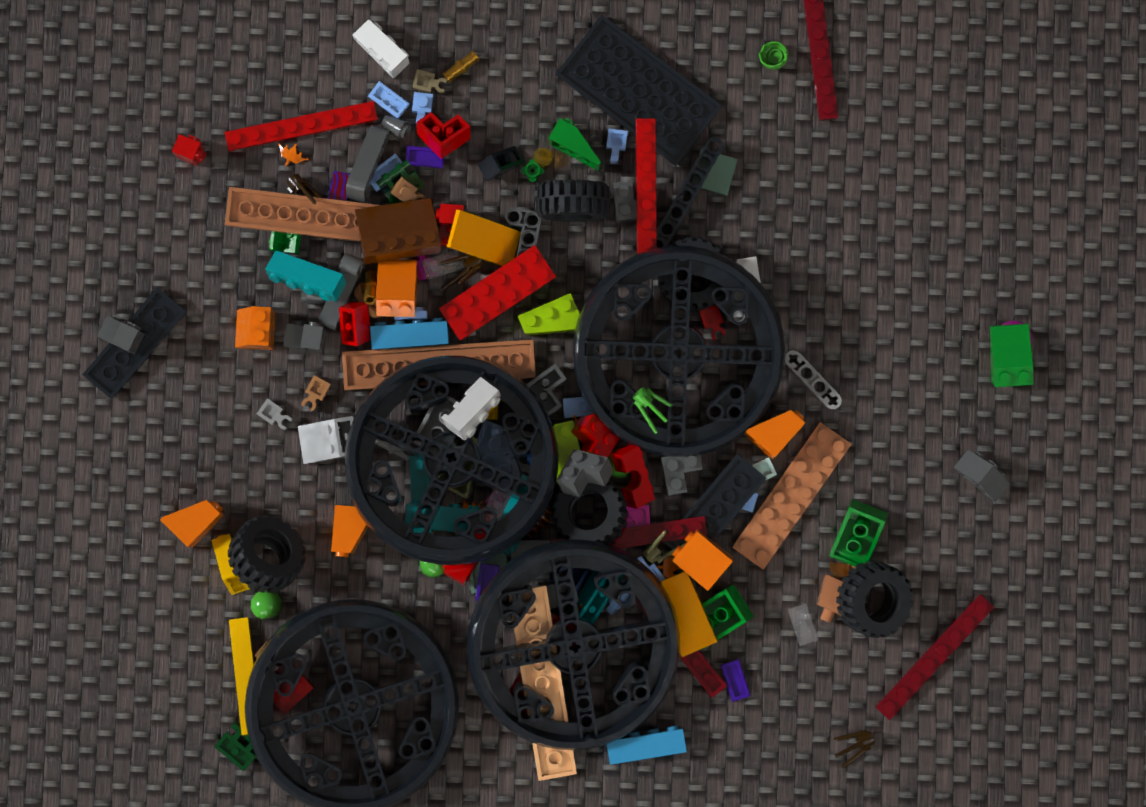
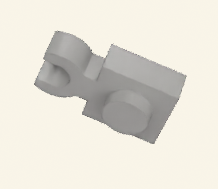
M268 398L257 412L258 416L271 425L277 421L278 426L283 430L287 429L282 424L283 420L293 421L288 415L282 416L283 409Z

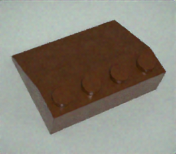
M431 198L355 209L364 265L441 252L439 231Z

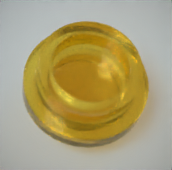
M539 148L533 155L534 162L541 167L548 166L553 158L551 151L547 148Z

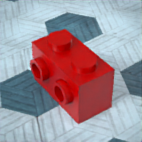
M178 135L172 149V153L177 158L198 166L200 162L203 163L206 157L205 148L202 142L199 141V138L192 135L188 137Z
M351 301L339 307L342 344L359 346L371 340L368 304Z

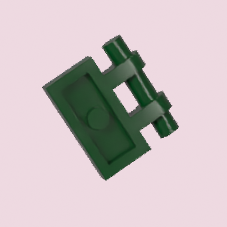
M407 160L395 165L392 171L387 174L384 173L381 175L382 178L376 181L379 188L387 184L388 188L382 192L390 204L403 202L390 192L398 182L397 180L393 183L391 180L399 174L418 188L417 191L425 186L413 169L408 173L405 171L411 166Z
M235 721L231 727L236 733L232 736L227 731L214 747L244 772L256 758V755L251 752L253 748L249 736H242L241 725ZM241 736L249 742L247 747L238 741Z

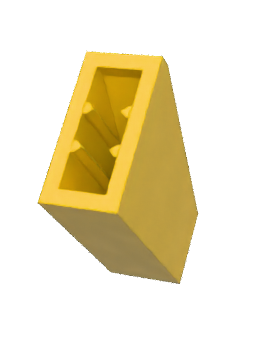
M230 534L220 535L211 541L224 584L231 595L250 589L248 588L249 585L246 583L242 584L239 581L240 578L234 575L232 572L233 567L229 565L228 549L233 538Z

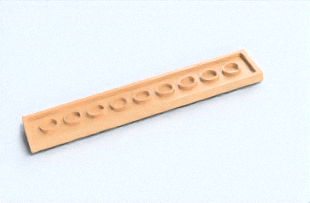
M546 584L531 587L535 593L536 600L518 626L513 628L516 646L523 643L545 640L553 626ZM524 592L521 595V598L524 600L531 597L530 592ZM508 595L509 602H511L512 597ZM511 614L512 621H514L515 616ZM556 645L550 648V652L557 653ZM535 648L531 651L530 654L532 656H537L541 652V650ZM517 652L518 659H520L522 654ZM550 661L520 666L522 683L529 685L551 701L554 707V714L549 719L568 722L560 670L555 668ZM524 690V696L526 697L528 691ZM542 705L540 711L547 712L550 706ZM526 708V709H527V715L529 716L530 713H531V710L528 709V708ZM532 743L539 781L577 774L573 750L552 749Z

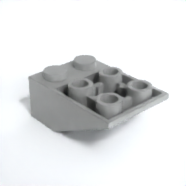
M354 416L298 426L303 464L345 458L347 437Z

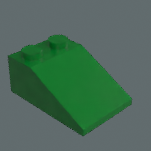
M559 118L548 138L549 145L599 172L601 162L577 127L574 126L575 123L567 118L564 120Z
M1029 324L990 326L992 384L995 387L1034 385Z
M852 499L829 556L854 567L859 563L865 564L872 555L888 513Z
M735 585L724 589L702 604L717 640L754 618Z

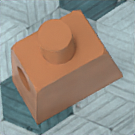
M825 575L823 578L817 605L824 608L820 619L831 623L835 613L842 616L837 610L839 604L836 603V597L839 596V592H837L838 587L842 586L843 582L829 575Z

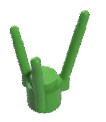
M642 387L633 396L634 404L639 408L653 432L657 434L658 431L643 406H649L664 422H667V418L651 403L653 401L651 396L669 407L672 404L655 394L650 388L646 390Z

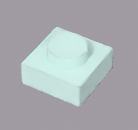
M769 457L752 465L767 479L777 475Z

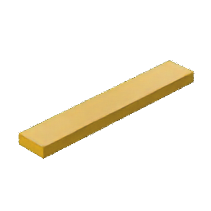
M248 617L229 620L242 736L248 735L245 721V696L249 676L254 665Z

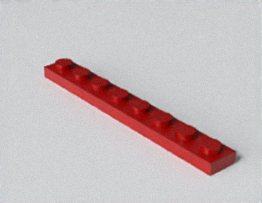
M374 101L231 130L225 132L228 151L230 152L378 121Z
M635 119L637 254L657 248L655 119Z

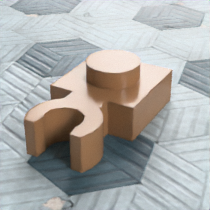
M402 176L390 191L403 202L414 201L417 198L426 199L421 192H416L418 188Z
M314 375L305 393L309 394V397L302 401V406L305 407L307 402H312L311 411H315L317 399L320 401L324 400L331 384Z

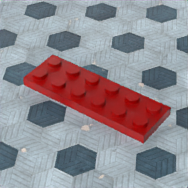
M534 245L439 309L461 341L556 278L536 245Z

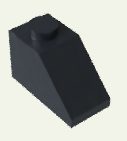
M516 146L491 154L479 163L478 167L486 181H489L523 164L524 160Z

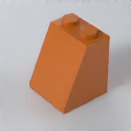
M397 259L378 262L376 316L415 317L418 293L417 260Z
M256 306L237 310L235 348L274 350L276 312L271 307Z
M790 410L749 428L744 435L768 457L774 459L805 424L803 421L804 417L795 410L793 412Z
M205 500L166 515L160 521L187 547L193 548L225 514L222 512L224 508L217 501Z
M335 505L331 552H336L335 556L349 557V554H354L368 529L355 506Z
M697 529L695 532L691 531L684 540L687 542L683 547L678 546L674 550L672 561L708 591L733 562V556Z

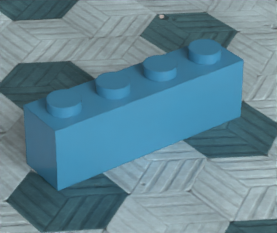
M434 318L432 322H424L423 319L413 320V323L405 324V321H394V325L378 322L374 323L375 326H370L372 350L449 345L448 322L443 321V318Z
M678 725L667 727V731L659 732L658 728L647 730L648 734L640 735V732L629 733V737L620 738L607 744L610 765L687 752L683 729H679Z

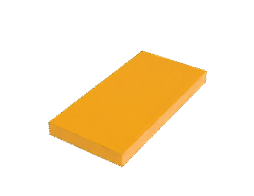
M456 210L447 247L504 266L514 259L521 232L465 211Z
M682 572L661 581L677 615L681 656L684 657L717 643L718 640L690 576L686 572Z

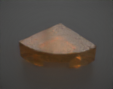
M830 562V570L833 576L840 581L844 576L847 577L849 564Z

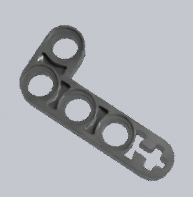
M373 125L369 127L347 180V198L367 203L371 191L370 183L387 145L390 135L389 130Z
M520 208L508 209L505 214L507 224L511 227L522 229L517 256H519L532 246L536 245L537 247L541 218L535 211ZM510 214H518L519 219L516 222L510 221L508 218ZM534 216L538 219V223L536 225H529L527 222L528 218ZM531 235L535 240L532 244H526L524 237Z
M348 253L344 254L339 265V273L343 274L347 284L337 302L326 301L318 323L334 331L338 329L340 325L339 307L351 301L354 289L358 286L366 268L364 260Z

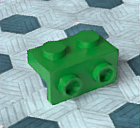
M271 231L269 249L285 254H299L301 235Z

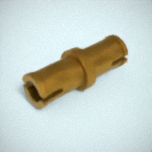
M471 51L460 61H455V65L442 74L448 83H451L460 74H465L469 67L479 61V58L474 51Z
M373 270L365 273V282L363 284V291L365 292L364 302L368 305L376 302L377 273Z

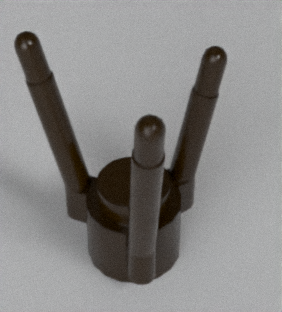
M299 174L292 175L286 181L289 185L287 188L289 194L295 195L294 192L297 194L303 192L313 204H316L314 198L307 191L308 189L317 198H323Z
M464 254L439 262L441 266L465 259L463 262L465 270L445 284L442 289L445 290L457 280H459V284L466 281L475 271L483 266L481 259Z
M860 730L856 733L834 738V741L858 737L855 739L856 744L835 754V757L838 758L858 747L861 749L841 766L842 768L847 767L863 753L870 750L871 746L875 745L869 731L863 733Z

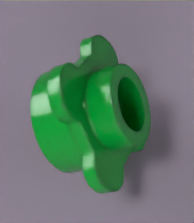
M531 159L526 167H522L521 172L529 177L530 182H535L536 178L544 173V168L540 167L535 159Z

